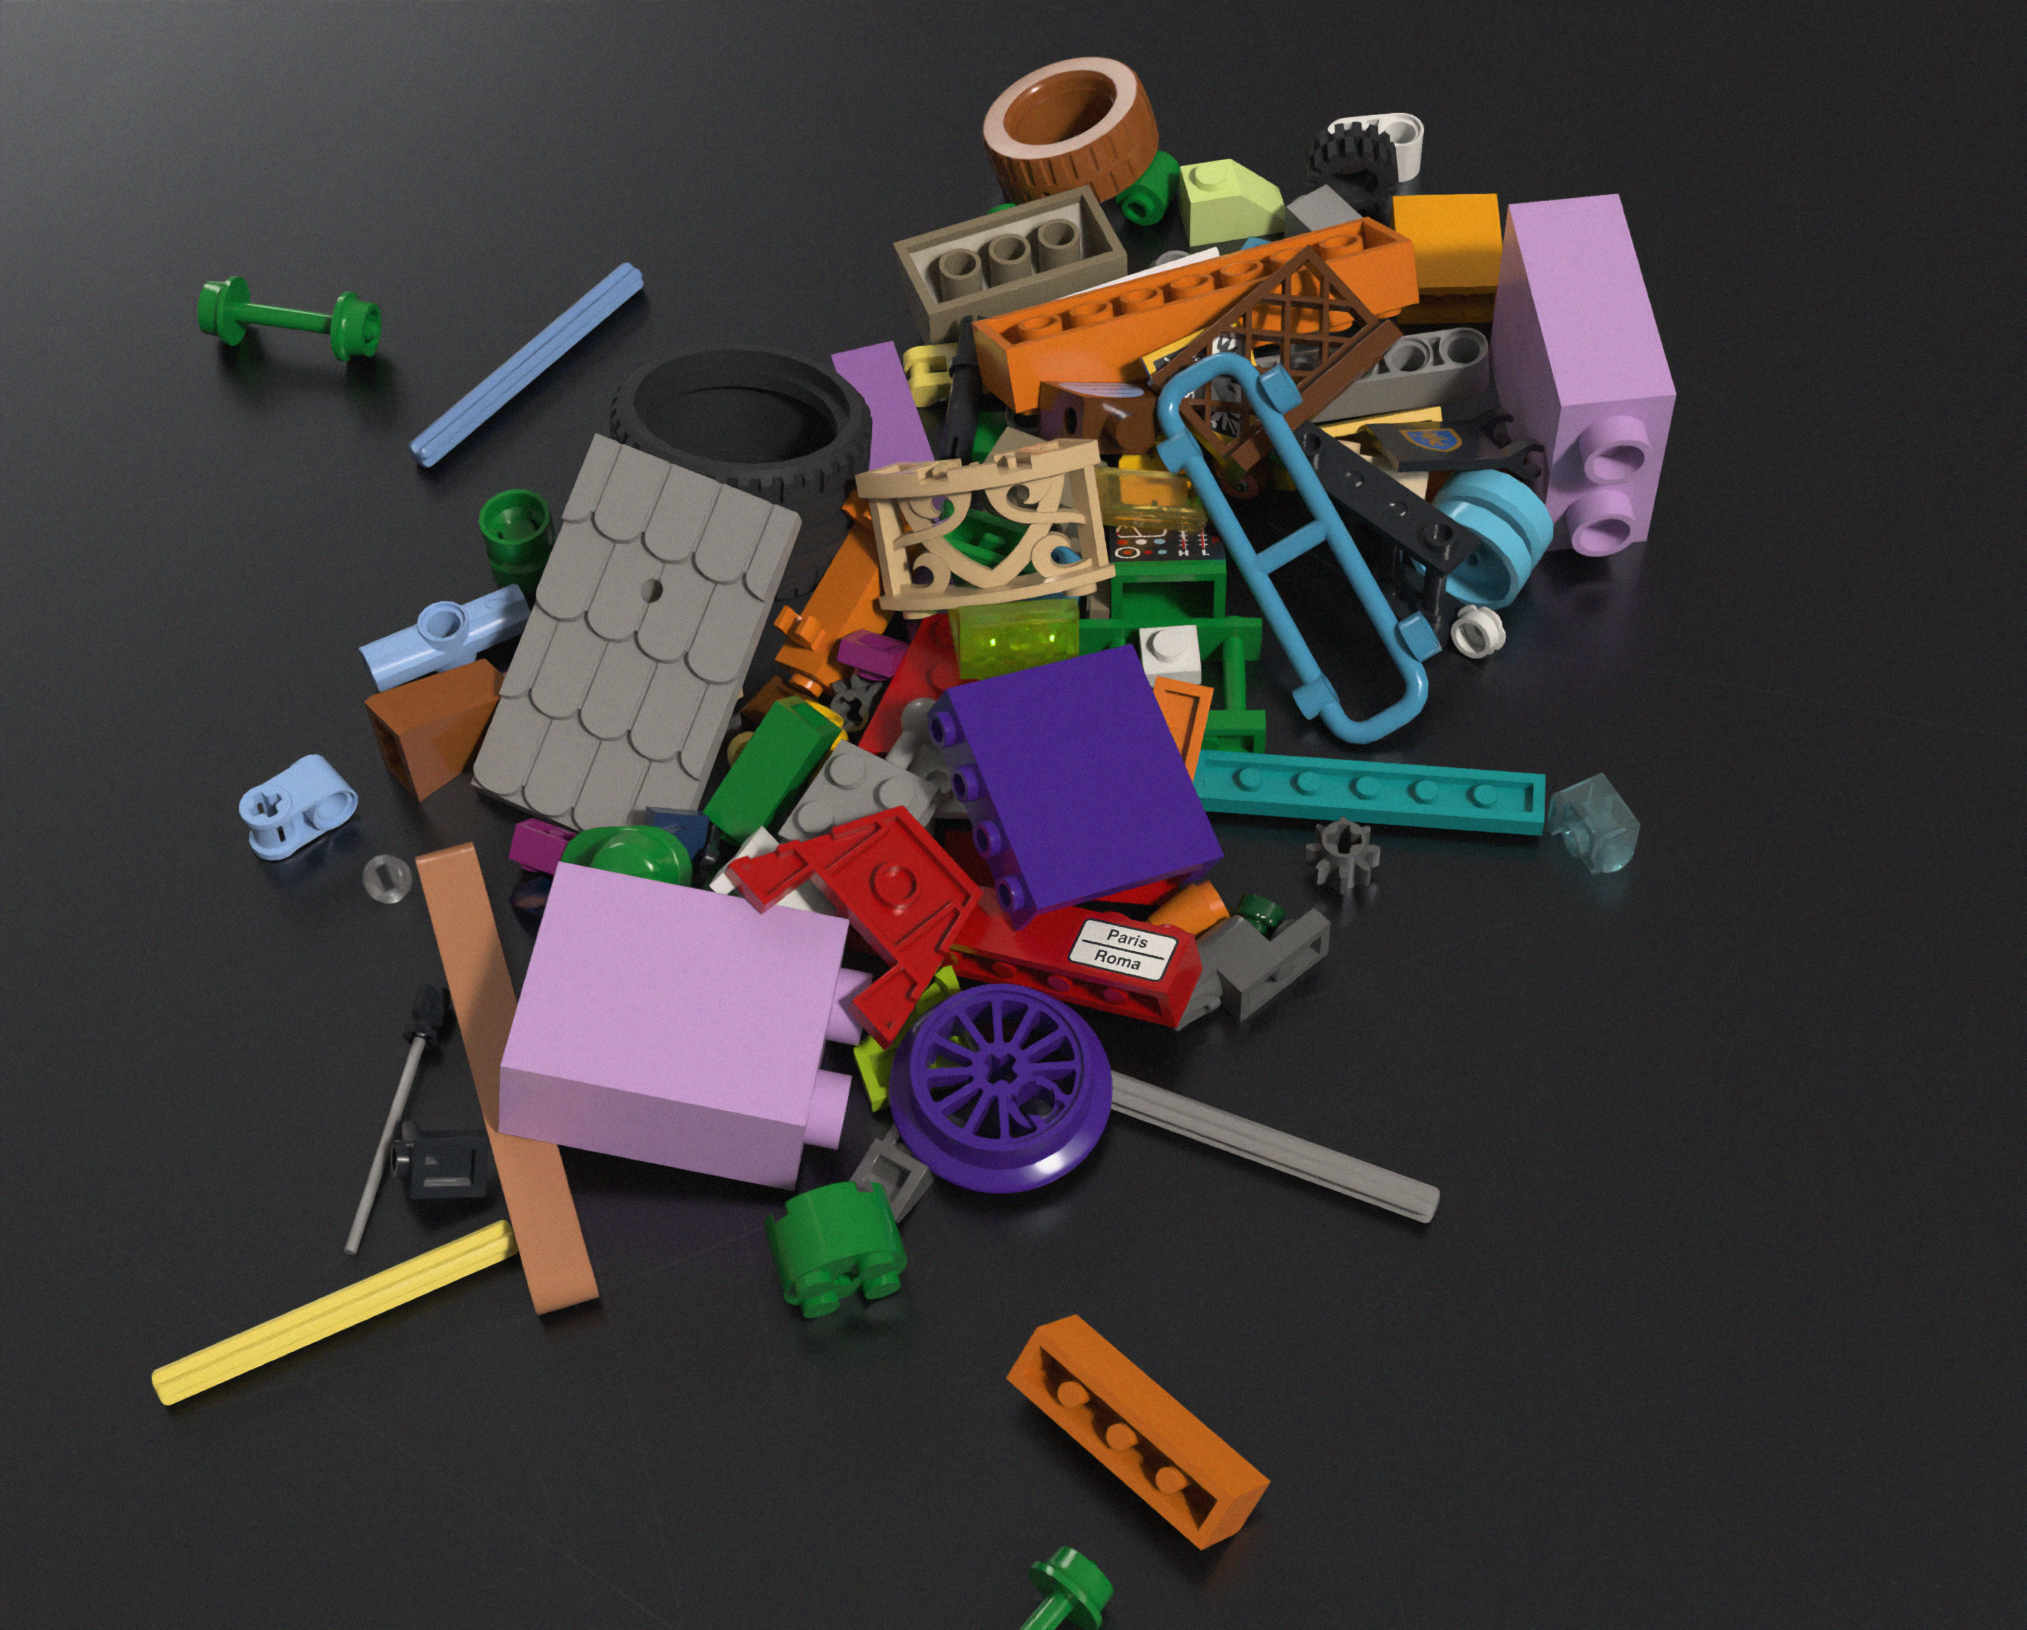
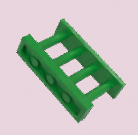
M1226 616L1223 618L1072 619L1058 617L1055 619H1042L1056 662L1128 644H1133L1141 662L1139 629L1196 625L1200 661H1222L1223 710H1209L1201 750L1265 754V710H1246L1245 661H1260L1262 618Z

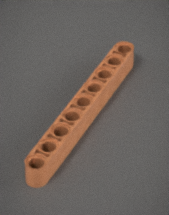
M473 841L417 856L415 860L537 1316L600 1297L558 1145L498 1133L500 1065L518 1001Z

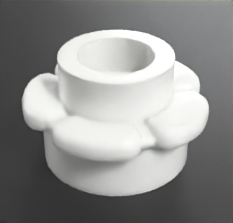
M1473 604L1466 605L1460 609L1457 614L1459 619L1451 628V637L1461 653L1471 658H1482L1487 654L1491 655L1494 649L1499 650L1503 647L1506 633L1500 617L1493 610L1487 607H1480L1478 609Z

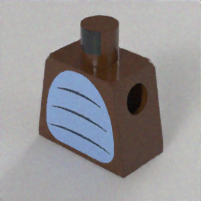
M1041 381L1037 436L1047 441L1058 438L1097 440L1099 454H1151L1155 449L1158 397L1140 382ZM1073 408L1076 412L1077 420L1068 425L1069 411Z

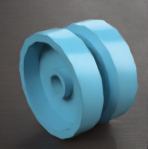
M1494 469L1454 471L1449 475L1431 505L1480 537L1481 546L1448 575L1446 592L1465 605L1473 604L1478 609L1480 607H1487L1491 610H1497L1513 602L1529 578L1531 570H1533L1553 540V521L1545 504L1528 486L1509 474ZM1410 557L1417 572L1425 576L1426 567Z

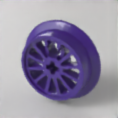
M988 984L973 987L943 999L929 1008L915 1021L901 1040L894 1055L889 1075L888 1096L893 1121L900 1137L911 1153L921 1163L927 1165L930 1171L946 1181L966 1189L986 1193H1016L1035 1189L1059 1179L1087 1157L1097 1144L1108 1122L1113 1098V1081L1109 1061L1100 1040L1087 1022L1073 1009L1050 995L1028 987L1014 984ZM1002 1021L1020 1023L1009 1043L1003 1041ZM991 1022L993 1024V1043L989 1044L986 1042L976 1028V1024ZM1032 1030L1035 1032L1040 1031L1047 1035L1030 1047L1021 1050ZM964 1034L976 1052L949 1041V1039L953 1036ZM1057 1049L1062 1056L1067 1057L1069 1060L1036 1063ZM938 1055L963 1066L929 1069L930 1065L935 1063ZM1007 1074L1012 1076V1083L1010 1084L1002 1080ZM991 1075L999 1079L994 1085L990 1083ZM1051 1080H1071L1073 1092L1070 1095L1062 1093L1058 1085ZM966 1085L939 1102H934L930 1095L932 1087ZM1040 1099L1047 1102L1053 1111L1049 1116L1042 1119L1039 1115H1030L1028 1113L1027 1117H1025L1019 1111V1107L1028 1100ZM972 1101H976L977 1105L964 1128L957 1127L946 1118ZM987 1113L999 1116V1139L976 1136ZM1009 1125L1018 1138L1010 1137Z

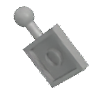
M918 698L911 701L904 708L901 715L903 732L885 759L841 739L779 831L778 835L782 843L784 844L796 839L804 842L830 833L833 827L903 805L925 828L944 799V796L939 786L906 771L922 745L933 743L928 732V717L926 714L935 704L936 700Z

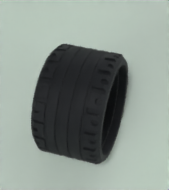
M738 343L708 344L689 347L660 356L628 376L626 381L617 388V393L614 394L612 399L610 439L668 461L670 464L678 465L716 480L721 484H726L769 501L771 504L797 512L802 520V524L773 601L779 602L803 596L816 590L854 525L855 521L850 519L841 508L852 490L857 491L855 475L869 471L873 422L870 416V408L856 388L840 374L816 360L792 351L769 346Z

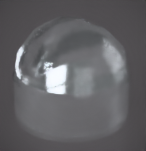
M384 854L374 857L366 864L362 874V883L366 892L375 900L381 903H395L403 899L410 891L412 873L404 861L396 856ZM382 864H384L386 873L395 887L386 892L375 870Z

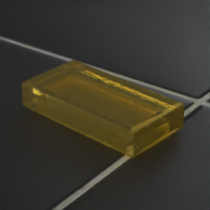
M1094 466L1103 525L1203 532L1208 522L1207 511L1186 473L1172 474L1171 472Z

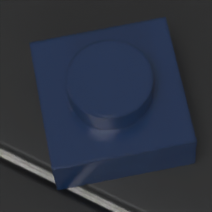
M646 806L643 825L660 827L675 835L688 851L693 866V873L700 874L698 865L703 857L710 816L698 810Z

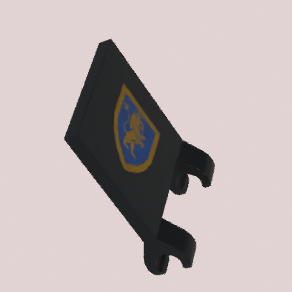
M1504 408L1489 409L1472 420L1365 424V436L1397 472L1507 468L1525 479H1536L1541 476L1542 469L1537 464L1523 465L1524 458L1528 453L1533 451L1544 452V446L1533 437H1522L1511 443L1512 439L1507 434L1493 435L1497 424L1503 421L1510 423L1514 421V416Z

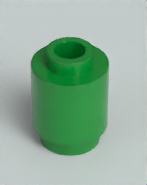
M1157 151L1152 163L1144 174L1130 187L1116 195V203L1120 212L1136 224L1153 225L1159 222L1180 186L1179 164L1168 153Z

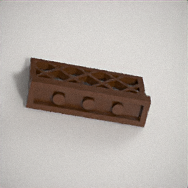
M1308 244L1153 375L1147 385L1159 397L1164 386L1168 383L1167 381L1179 371H1183L1198 362L1193 361V359L1202 351L1203 358L1212 355L1213 342L1219 337L1242 339V357L1250 362L1252 340L1280 343V364L1294 382H1300L1296 387L1303 400L1302 404L1283 415L1291 431H1294L1305 420L1311 422L1387 356L1401 339L1403 333L1389 318L1384 323H1381ZM1303 265L1320 282V298L1291 295V276ZM1282 284L1281 294L1272 293ZM1329 292L1335 299H1329ZM1258 304L1281 306V331L1252 329V309ZM1291 307L1318 309L1319 335L1290 332ZM1329 311L1348 312L1362 329L1352 338L1329 336ZM1243 317L1242 328L1232 327ZM1290 344L1318 346V367L1313 372L1291 370ZM1328 347L1339 348L1328 358ZM1254 366L1260 375L1271 369L1269 367ZM1212 380L1202 385V399L1185 397L1182 399L1179 405V414L1184 425L1222 465L1218 473L1234 489L1269 458V451L1274 446L1259 419L1250 425V415H1256L1242 388L1241 403L1211 400ZM1194 410H1201V417ZM1211 411L1240 414V435L1227 446L1210 428Z

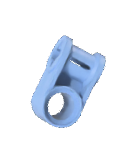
M314 754L299 759L287 770L262 785L250 789L243 795L239 803V813L244 824L251 828L249 843L253 852L262 859L270 861L281 860L291 856L300 847L326 831L334 829L347 821L357 807L358 796L323 756ZM258 803H261L264 813L259 814ZM278 831H283L285 837L283 842L280 840Z

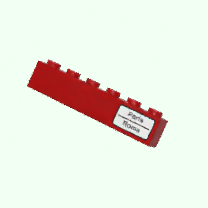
M977 885L984 893L937 970L940 971L942 968L952 965L957 976L990 984L1020 985L1040 991L1061 1001L1177 1028L1203 971V966L1193 933H1188L1180 927L1171 924L1158 926L1131 920L1125 915L1114 911L1100 913L1069 906L1037 915L1025 929L1015 931L1009 914L1001 909L997 901L995 887L990 888ZM838 910L836 911L835 917L845 918ZM849 923L846 937L848 949L880 957Z

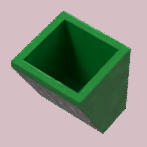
M1187 502L1183 508L1157 509L1155 504H1151L1149 509L1124 510L1122 505H1108L1109 563L1114 564L1116 576L1110 578L1111 619L1225 617L1226 559L1224 542L1202 503Z

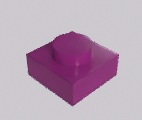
M861 628L841 639L837 661L854 666V673L863 678L882 681L895 675L910 644Z

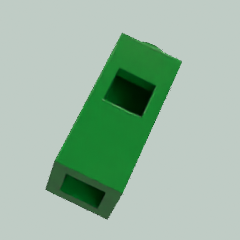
M798 695L776 700L703 810V813L710 816L709 820L721 832V838L733 846L741 847L761 826L772 836L842 729Z

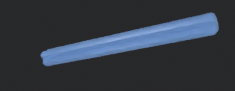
M629 262L622 263L412 440L408 446L412 459L424 468H431L639 291L644 284L640 270L634 268Z

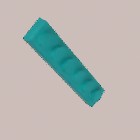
M1200 749L1193 785L1204 810L1212 812L1339 821L1341 817H1346L1347 821L1538 836H1542L1544 827L1545 774Z

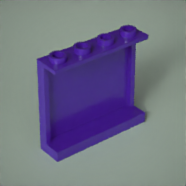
M1133 644L947 688L926 714L931 741L942 751L950 771L952 792L966 809L973 826L972 835L975 848L980 856L987 860L996 882L995 893L1001 909L1009 914L1015 931L1025 929L1037 915L1177 876L1180 884L1199 880L1225 857Z

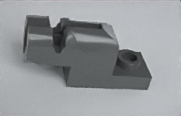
M1312 908L1297 921L1292 918L1281 924L1273 933L1270 941L1239 915H1234L1219 922L1196 940L1203 971L1178 1027L1161 1026L1176 1033L1191 1021L1217 1009L1220 1004L1241 1023L1328 954L1331 922L1316 908Z

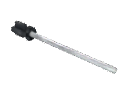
M429 983L419 986L411 1010V1019L417 1022V1024L406 1025L402 1035L403 1039L412 1046L344 1252L347 1254L356 1255L423 1048L433 1049L437 1046L438 1032L432 1029V1027L438 1028L443 1026L451 1002V993L446 987L437 988Z

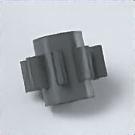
M854 673L851 680L845 678L832 684L837 695L833 698L832 703L826 707L839 714L845 720L842 728L847 733H854L856 744H859L891 682L889 679L882 682L871 681V679L863 678Z
M1341 817L1339 821L1333 822L1327 827L1320 824L1316 826L1315 843L1306 845L1305 864L1316 866L1314 881L1316 885L1325 883L1327 886L1337 889L1340 894H1344L1347 889L1355 887L1358 883L1366 887L1370 884L1371 867L1379 866L1380 846L1369 845L1371 827L1367 825L1361 828L1358 824L1347 821L1346 817Z

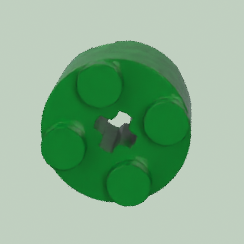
M855 1181L840 1182L816 1188L785 1202L788 1215L776 1223L772 1213L764 1220L763 1229L783 1297L789 1304L800 1306L805 1318L821 1317L834 1312L840 1307V1298L863 1292L865 1298L877 1299L890 1295L901 1287L898 1275L905 1269L908 1260L883 1185L871 1182L873 1192H858Z

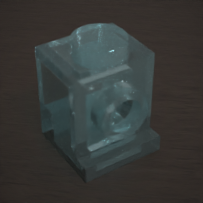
M1602 772L1552 794L1546 829L1551 836L1561 832L1562 840L1568 852L1575 858L1580 857L1591 874L1595 875L1601 871L1604 873L1617 871L1633 858L1641 824Z

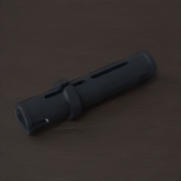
M973 315L965 316L960 321L957 354L950 360L948 372L952 379L941 452L938 456V461L961 458L962 466H969L970 463H973L972 455L984 386L981 380L971 325ZM979 315L977 317V321L987 319Z

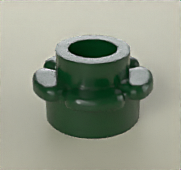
M1246 893L1241 896L1237 908L1231 907L1228 914L1230 917L1234 915L1241 916L1268 940L1282 924L1286 912L1279 905L1264 897Z

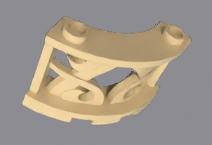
M1058 438L1028 447L993 453V462L979 464V462H973L969 466H962L961 458L923 462H896L855 475L859 498L869 499L885 596L879 597L881 610L902 611L904 619H920L932 616L937 613V610L1004 603L1061 591L1063 596L1066 597L1087 595L1097 590L1096 582L1115 577V566L1108 561L1094 464L1101 463L1098 441L1093 439ZM1066 472H1069L1074 509H1058ZM1017 484L1025 485L1029 489L1030 495L1024 499L1023 503L1034 504L1039 502L1037 509H1027L1013 505L1008 500V490ZM985 489L988 500L1002 516L1015 522L1030 523V526L1015 548L993 569L965 556L943 537V535L957 528L965 518L971 504L972 491ZM937 496L947 497L953 503L954 512L948 518L932 524L930 519L936 518L941 514V511L934 508L932 499ZM900 508L912 528L911 531L904 533ZM1077 523L1082 559L1069 564L1054 562L1051 557L1053 549L1058 546L1070 548L1071 541L1063 533L1049 532L1052 524ZM922 542L927 550L922 551L917 556L913 570L920 566L928 567L933 572L934 580L928 584H913L906 546ZM1032 560L1038 572L1017 576ZM952 572L969 583L949 584Z

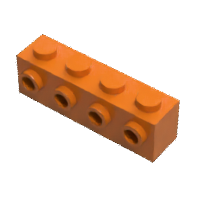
M1077 1314L1037 1327L1006 1377L1010 1383L1200 1550L1238 1533L1271 1482Z

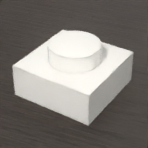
M1196 625L1139 629L1141 665L1151 688L1155 685L1156 676L1192 684H1201V662Z

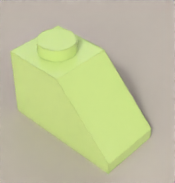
M1232 159L1180 166L1179 212L1190 247L1284 232L1286 208L1279 187Z

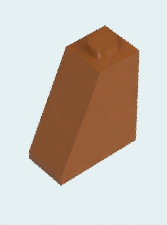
M485 658L374 694L364 701L385 768L419 802L472 766L477 759L501 699L499 692L508 672L506 671L501 674Z

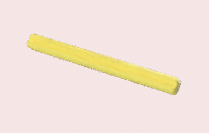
M507 1220L497 1221L160 1367L151 1374L157 1396L164 1405H172L511 1257L519 1251L513 1229Z

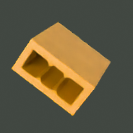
M1497 194L1392 196L1390 229L1413 241L1420 303L1402 307L1401 312L1396 315L1397 324L1493 322L1503 249Z

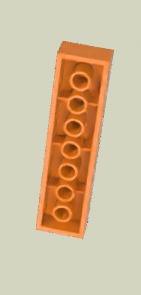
M1364 217L972 322L982 384L1015 413L1022 415L1039 414L1041 381L1140 382L1146 385L1150 378L1140 358L1215 324L1308 244L1377 319L1393 317L1401 312L1402 307L1420 303L1413 241L1370 217ZM1303 265L1291 276V295L1320 298V282ZM1282 284L1272 293L1281 294ZM1329 292V299H1335ZM1256 305L1252 309V329L1281 331V306ZM1291 307L1290 332L1307 334L1319 330L1318 309ZM1329 311V332L1350 328L1354 318L1348 312ZM1243 317L1239 320L1241 326L1243 322ZM1252 340L1251 350L1253 353V348L1267 344L1280 346V343Z

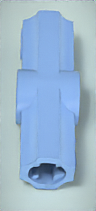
M512 584L464 605L450 601L433 603L422 611L417 624L359 648V652L376 691L381 693L432 671L441 673L475 662L477 652L523 634L531 612L519 586Z

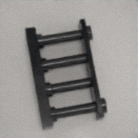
M1305 420L1292 432L1329 499L1339 507L1338 515L1398 622L1420 611L1433 629L1441 648H1443L1452 640L1451 628L1459 619L1457 616L1458 612L1466 606L1446 592L1448 575L1481 546V538L1309 420ZM1275 447L1269 451V459L1287 470ZM1297 487L1295 498L1266 522L1265 537L1274 543L1279 542L1315 520ZM1360 522L1382 537L1381 546L1360 532ZM1326 540L1296 557L1300 562L1362 605ZM1403 552L1426 567L1425 576L1402 561Z

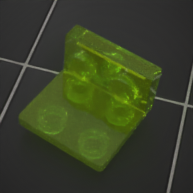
M1076 598L968 605L948 609V622L961 679L975 678L984 680L1079 657V608Z

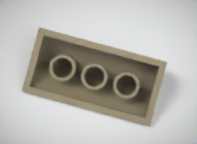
M1089 185L893 243V252L911 314L925 345L958 342L960 321L965 316L973 315V322H976L978 315L991 318L1047 303L1127 276V253Z

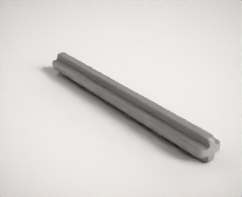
M1111 1070L1113 1081L1111 1109L1423 1223L1430 1222L1435 1215L1440 1199V1191L1437 1187Z

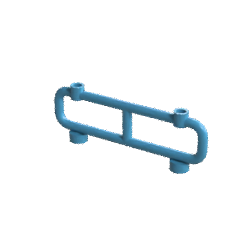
M1218 352L1204 357L1178 373L1164 386L1158 398L1157 417L1166 440L1156 446L1157 451L1172 474H1176L1182 469L1185 471L1299 677L1302 685L1294 689L1292 694L1303 715L1308 720L1320 715L1323 723L1331 733L1349 744L1364 745L1379 740L1409 723L1421 712L1428 698L1429 685L1421 662L1442 651L1441 645L1430 624L1420 611L1415 612L1400 622L1395 617L1283 416L1303 403L1295 383L1285 368L1279 363L1260 375L1248 359L1236 353ZM1220 375H1230L1238 381L1315 519L1258 554L1255 553L1204 461L1198 442L1186 428L1179 414V405L1186 395ZM1325 540L1328 542L1406 684L1405 694L1399 702L1362 722L1353 721L1345 715L1339 704L1340 701L1335 689L1328 678L1321 672L1268 576L1269 573Z

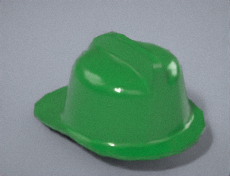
M606 826L584 830L568 843L562 856V862L692 887L693 866L687 849L675 835L656 826Z

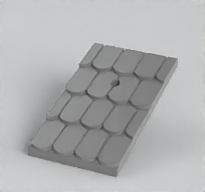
M595 433L562 515L563 525L537 587L536 602L500 689L499 695L501 699L473 768L474 776L470 783L476 791L576 834L596 827L643 825L646 806L686 810L698 809L802 524V520L797 512L771 504L769 501L726 484H721L716 480L678 465L670 464L668 461Z

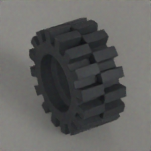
M1352 122V129L1345 130L1344 124L1339 123L1334 125L1335 133L1331 134L1325 128L1319 132V141L1314 138L1310 140L1308 150L1304 152L1306 193L1308 192L1309 194L1327 184L1357 213L1358 210L1365 209L1367 215L1376 212L1375 203L1385 207L1389 203V195L1395 196L1397 184H1399L1396 147L1394 142H1390V135L1385 131L1378 134V127L1372 124L1364 131L1362 130L1361 122ZM1353 166L1366 168L1363 171L1353 174H1343L1336 172L1340 169Z

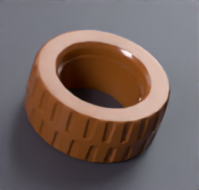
M1104 57L1071 58L1044 66L1022 77L1001 93L993 102L985 116L982 127V141L993 173L1004 195L1017 206L1084 185H1089L1100 204L1130 187L1144 174L1152 163L1159 144V131L1154 113L1140 78L1124 63Z

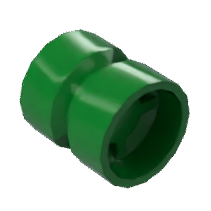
M511 489L500 492L487 500L480 510L478 521L494 580L502 588L515 584L519 586L522 593H530L537 590L556 542L551 511L547 501L538 493L530 490Z

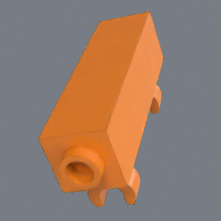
M856 490L851 491L850 496L841 508L855 523L803 612L799 616L790 607L784 605L773 624L779 632L787 637L774 660L792 675L789 680V684L792 687L806 692L809 696L816 699L819 698L821 693L835 697L837 693L834 691L832 684L845 678L851 680L854 674V666L837 661L841 639L861 628L882 635L896 611L881 610L879 597L885 596L869 499L859 498L858 491ZM900 508L905 533L911 531L912 528ZM933 518L930 519L932 524L937 523ZM922 542L906 546L912 581L921 568L920 566L913 570L914 562L922 551L927 550Z

